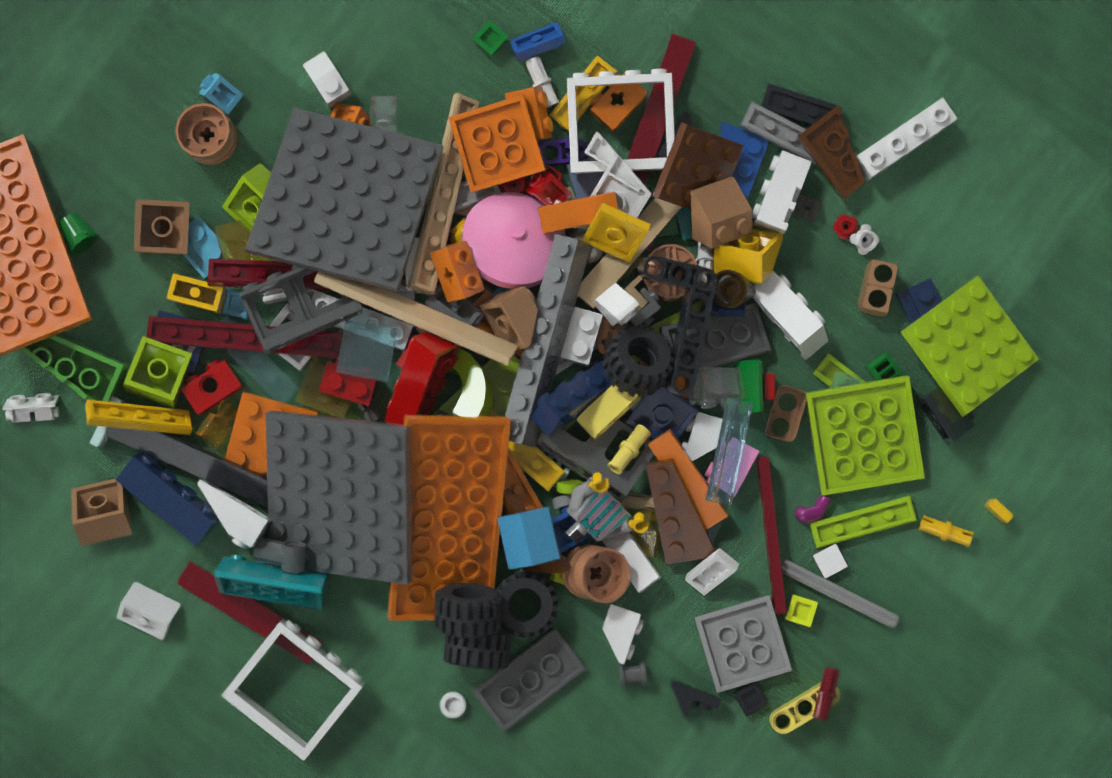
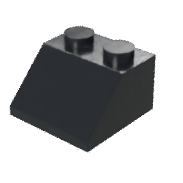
M939 385L916 400L945 444L955 442L975 426L972 421L974 419L972 412L962 417Z

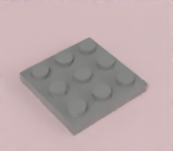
M770 595L694 617L717 693L792 671Z

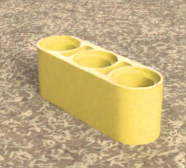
M611 385L581 413L576 421L594 439H597L642 397H639L638 394H635L634 397L628 396V392L624 391L621 393L618 391L619 387Z
M821 682L775 709L769 717L771 727L780 734H786L814 718L812 714L818 696L816 690L820 689ZM837 687L834 694L837 697L833 698L832 706L840 699V692ZM804 700L809 701L811 710L807 714H800L798 711L799 703ZM786 714L789 718L787 726L783 728L777 727L775 723L777 716Z

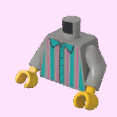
M596 472L593 474V477H590L586 482L573 489L567 513L576 522L569 528L566 534L576 543L586 533L591 535L596 541H601L602 539L633 530L637 533H645L648 530L649 522H643L644 514L641 512L636 513L633 520L630 519L631 515L607 492L609 488L608 478L602 481L601 474Z

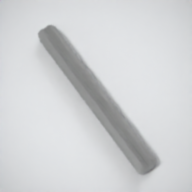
M784 560L781 564L783 574L891 628H895L899 621L898 615L788 560Z

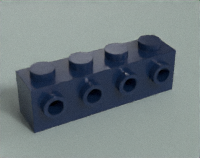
M596 360L587 371H579L569 383L564 381L552 394L547 392L537 401L538 407L531 418L548 436H551L578 418L584 410L611 386V379L606 378L604 374L606 371L603 368L604 360Z
M144 452L134 455L116 478L118 483L195 546L203 542L220 521L209 503L203 502L197 497V493L192 488L181 484L173 472L164 470L157 464V460L153 456Z

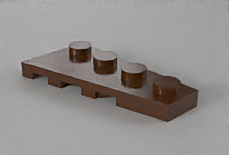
M673 458L647 462L646 469L666 564L707 558L716 551V548L712 544L708 536L709 533L697 513V508L686 490L687 487Z

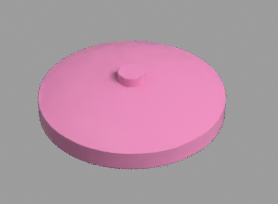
M506 192L489 196L472 208L465 220L461 241L467 240L477 270L482 278L497 286L510 289L524 286L531 288L542 283L555 234L565 237L566 235L564 229L543 233L538 213V207L545 206L541 201L529 195Z

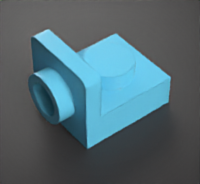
M216 73L212 76L208 75L200 85L202 89L199 94L207 98L227 115L244 95L221 75Z

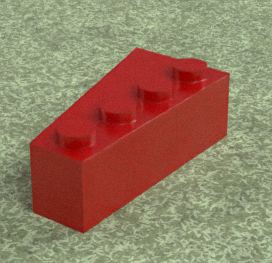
M428 331L412 337L408 344L409 351L401 364L402 371L400 377L394 385L393 397L387 405L388 412L384 421L388 424L404 425L405 415L430 416L437 403L434 397L444 389L448 381L444 376L450 367H455L459 359L455 354L461 345Z

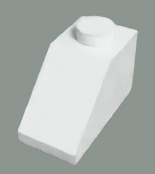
M325 52L303 64V67L329 108L334 107L336 103H340L351 96L348 87Z

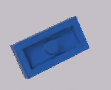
M557 22L509 40L518 62L566 44L565 37Z

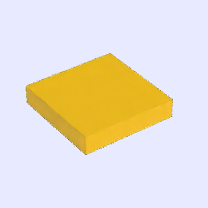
M602 203L582 241L630 263L647 235L651 224Z

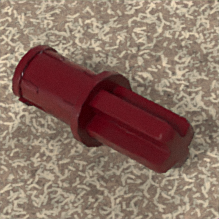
M832 667L825 668L820 689L816 690L818 696L812 717L828 721L833 698L837 697L834 694L840 670Z

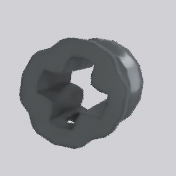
M640 662V665L624 667L622 664L618 665L621 688H625L629 684L642 683L643 686L647 685L644 662Z

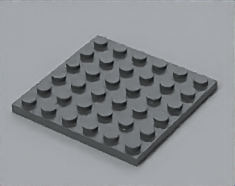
M293 108L245 249L246 252L398 292L444 150L443 145Z
M279 411L266 412L268 519L271 520L268 525L269 539L281 542L301 541L306 543L305 570L400 584L411 583L410 426Z

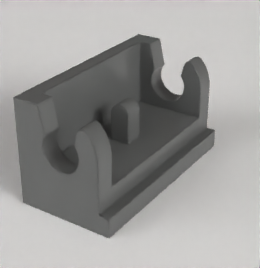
M441 284L437 286L435 294L431 295L424 302L431 309L476 328L485 318L482 310L466 298L447 302Z

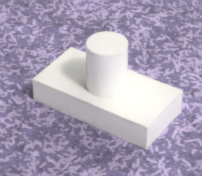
M719 548L689 571L685 581L701 594L706 595L736 572L739 563Z

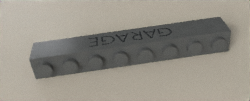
M555 234L536 302L538 311L531 344L523 349L505 417L511 419L509 441L536 447L541 428L531 417L538 407L537 401L547 392L551 393L591 245L578 239Z

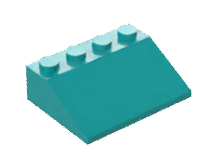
M231 555L230 558L223 557L214 573L218 591L221 594L317 610L323 609L328 576L322 572L303 571L300 573H288L282 571L280 566H274L257 560L256 562L246 561V558L243 556Z

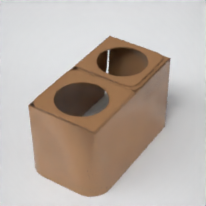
M874 259L866 265L858 300L859 311L870 315L886 317L899 265ZM881 264L888 265L892 270V278L885 283L877 281L874 276L875 268ZM874 290H881L886 294V304L881 308H875L869 303V294Z
M787 385L778 387L772 407L774 412L771 410L765 435L788 442L795 439L807 401L806 393L803 390ZM790 393L795 396L797 405L792 411H784L780 408L779 398L781 395ZM777 418H784L789 423V431L784 436H777L772 432L771 424Z

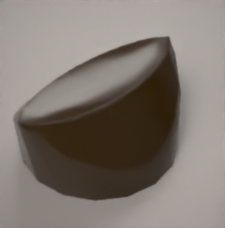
M722 270L716 274L717 283L713 300L719 306L734 308L747 302L756 294L752 283L741 273L734 270Z

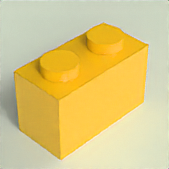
M173 273L166 299L221 314L227 288L208 286V282Z

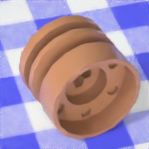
M207 103L192 105L184 110L177 120L175 131L178 143L185 152L200 164L210 166L221 164L228 160L235 152L238 143L237 129L226 114L215 105ZM210 132H212L215 136L211 137L208 142L205 137H209Z
M676 244L662 245L654 249L648 256H660L698 265L692 253L685 247ZM650 261L647 264V271L652 276L656 274L657 266L654 262ZM675 267L673 270L676 269L677 272L674 275V279L679 281L682 278V271ZM642 279L645 289L648 292L650 290L654 291L662 302H676L684 297L685 289Z
M583 544L572 549L565 558L571 568L562 574L563 583L567 590L576 597L600 603H609L620 598L629 586L631 576L629 563L624 555L615 549Z

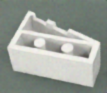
M783 150L779 157L774 155L769 170L773 171L770 181L765 179L760 194L764 195L761 204L756 203L752 211V218L755 219L752 226L780 234L786 232L789 218L795 208L796 200L804 184L811 161Z
M772 271L762 283H757L754 286L756 294L752 299L772 323H775L784 332V337L788 342L792 341L800 350V356L806 361L828 342L823 325L825 320L816 310L812 313L808 309L807 300L799 292L795 295L790 289L791 283L783 274L778 276Z

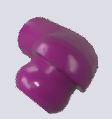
M820 494L814 506L807 508L799 506L795 510V518L805 524L818 521L823 517L832 500Z

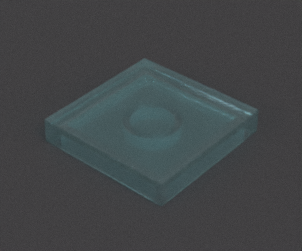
M346 320L336 372L388 382L398 330Z

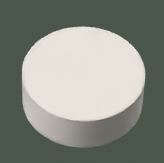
M448 692L441 699L440 709L446 717L458 718L466 709V700L458 692Z

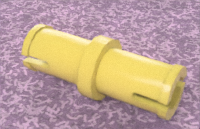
M638 424L628 439L621 442L619 451L610 463L607 464L608 468L615 474H622L631 459L638 456V450L651 435L650 431Z

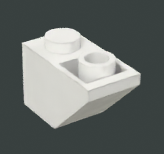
M616 283L592 302L612 326L618 322L621 326L637 314L634 308L639 305L632 296Z
M697 412L686 427V431L690 432L688 442H682V447L692 461L721 445L727 420Z
M610 603L602 629L618 662L624 664L626 659L631 660L635 645L631 644L634 634H640L644 621L640 620V613Z

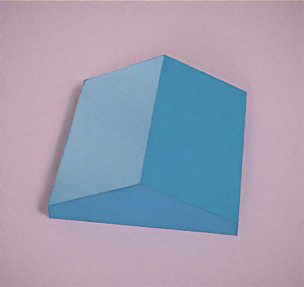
M549 506L497 518L509 569L532 566L561 558Z

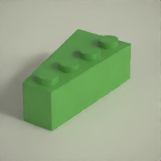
M59 334L20 349L86 400L110 402L112 396H117L130 366Z

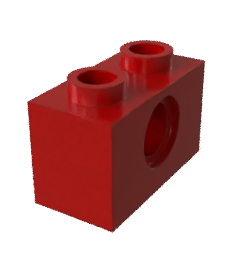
M217 359L206 366L207 371L200 376L194 374L184 381L185 386L181 390L197 415L202 416L244 388V385L226 360L220 362ZM209 379H215L218 384L216 391L213 393H208L205 389V384Z

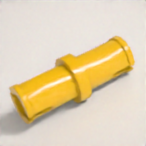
M923 515L918 529L919 531L938 536L942 541L950 540L969 547L974 534L973 531L953 526L950 521L945 523Z

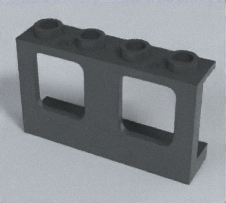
M296 265L292 267V271L285 274L277 272L267 278L268 281L259 285L258 282L248 284L243 287L244 291L240 292V298L266 355L362 314L363 308L361 303L343 295L342 299L319 309L315 308L304 286L303 278L316 271ZM281 288L294 313V319L273 329H267L257 310L254 299L271 290Z
M617 420L600 437L594 439L590 436L586 442L579 441L561 428L551 436H548L543 431L536 443L538 448L586 480L593 477V474L596 472L601 474L602 481L608 478L609 488L607 492L621 503L641 475L647 462L654 455L648 446L652 439L648 437L640 447V450L643 451L630 471L623 470L622 474L618 475L608 468L607 464L610 461L605 458L604 453L615 436L619 435L627 440L634 431L633 427L625 420Z

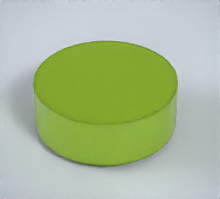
M573 479L558 480L557 491L562 494L572 495L573 489L583 482Z

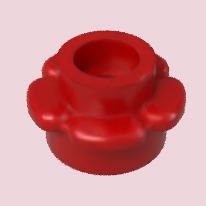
M842 214L834 222L833 230L839 238L847 240L852 234L858 232V221L854 216ZM845 224L848 225V229H844Z

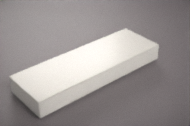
M630 532L602 539L607 548L615 549L624 555L630 567V581L639 593L661 578Z

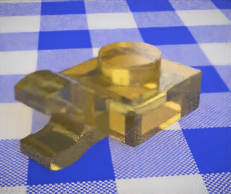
M642 510L641 513L644 514L643 522H649L648 530L645 533H637L633 530L632 536L646 556L658 557L660 532L654 530L657 523L656 513Z

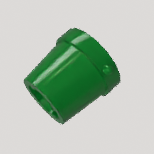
M77 213L67 215L58 223L63 240L67 246L66 248L71 255L83 253L99 238L98 233Z

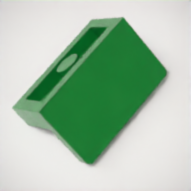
M736 361L738 413H764L763 361Z

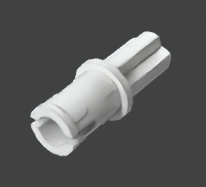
M533 57L526 61V66L534 82L532 86L542 87L543 91L547 94L548 106L546 108L558 104L559 100L550 83L552 79L548 78L540 58Z
M698 242V257L695 259L698 266L713 270L714 248L712 249ZM700 273L697 277V282L701 287L707 283V277L703 273Z

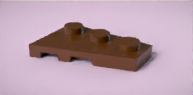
M837 105L799 134L797 139L840 197L845 199L862 186L865 181L856 154L853 153L848 138L849 133L841 117L840 106Z

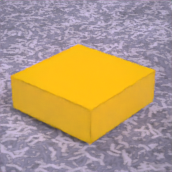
M989 499L983 505L1002 523H1008L1014 517L997 499Z

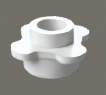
M863 224L856 234L850 236V242L856 245L859 254L866 255L868 251L876 247L879 237L871 231L870 225Z

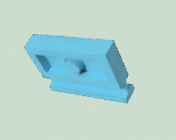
M197 216L189 223L188 252L183 255L206 280L208 278L209 259H230L233 254L200 216Z

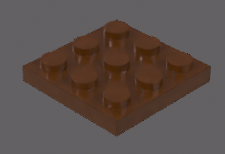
M681 122L652 196L691 210V191L732 177L744 145Z

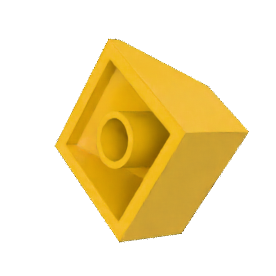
M752 228V234L715 247V274L722 270H734L741 273L753 284L762 283L773 271L783 240V234Z

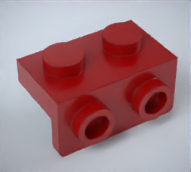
M335 359L334 363L327 361L319 392L370 406L376 382L379 379L378 376L374 375L375 370L360 366L359 370L349 368V362Z

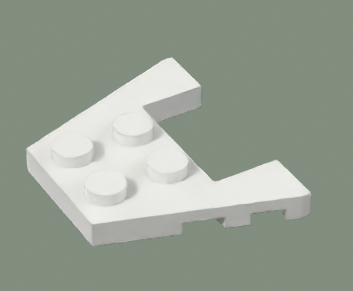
M596 131L584 153L606 165L607 169L591 196L615 191L619 210L637 218L649 199L651 192L604 137ZM590 224L572 228H580L587 230Z

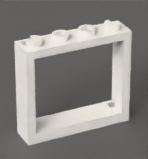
M652 69L651 74H641L640 70L625 71V75L615 76L613 71L599 72V77H589L588 73H574L573 78H567L571 173H604L607 169V166L599 161L579 162L576 87L664 83L668 157L675 139L672 73H667V69ZM667 158L626 159L624 162L632 171L663 170Z
M282 619L221 696L304 761L365 683L361 680L362 677L357 674L356 670L345 668L341 664L342 660L332 652L328 654L321 649L322 644L310 635L307 638L302 634L298 624H294L289 619L288 621ZM281 633L351 688L308 743L238 689Z

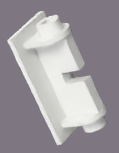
M41 393L35 397L26 398L24 395L11 396L3 406V410H6V420H11L12 423L31 421L30 412L35 413L36 421L54 420L55 417L60 416L59 407H55L59 395L51 396L50 393Z

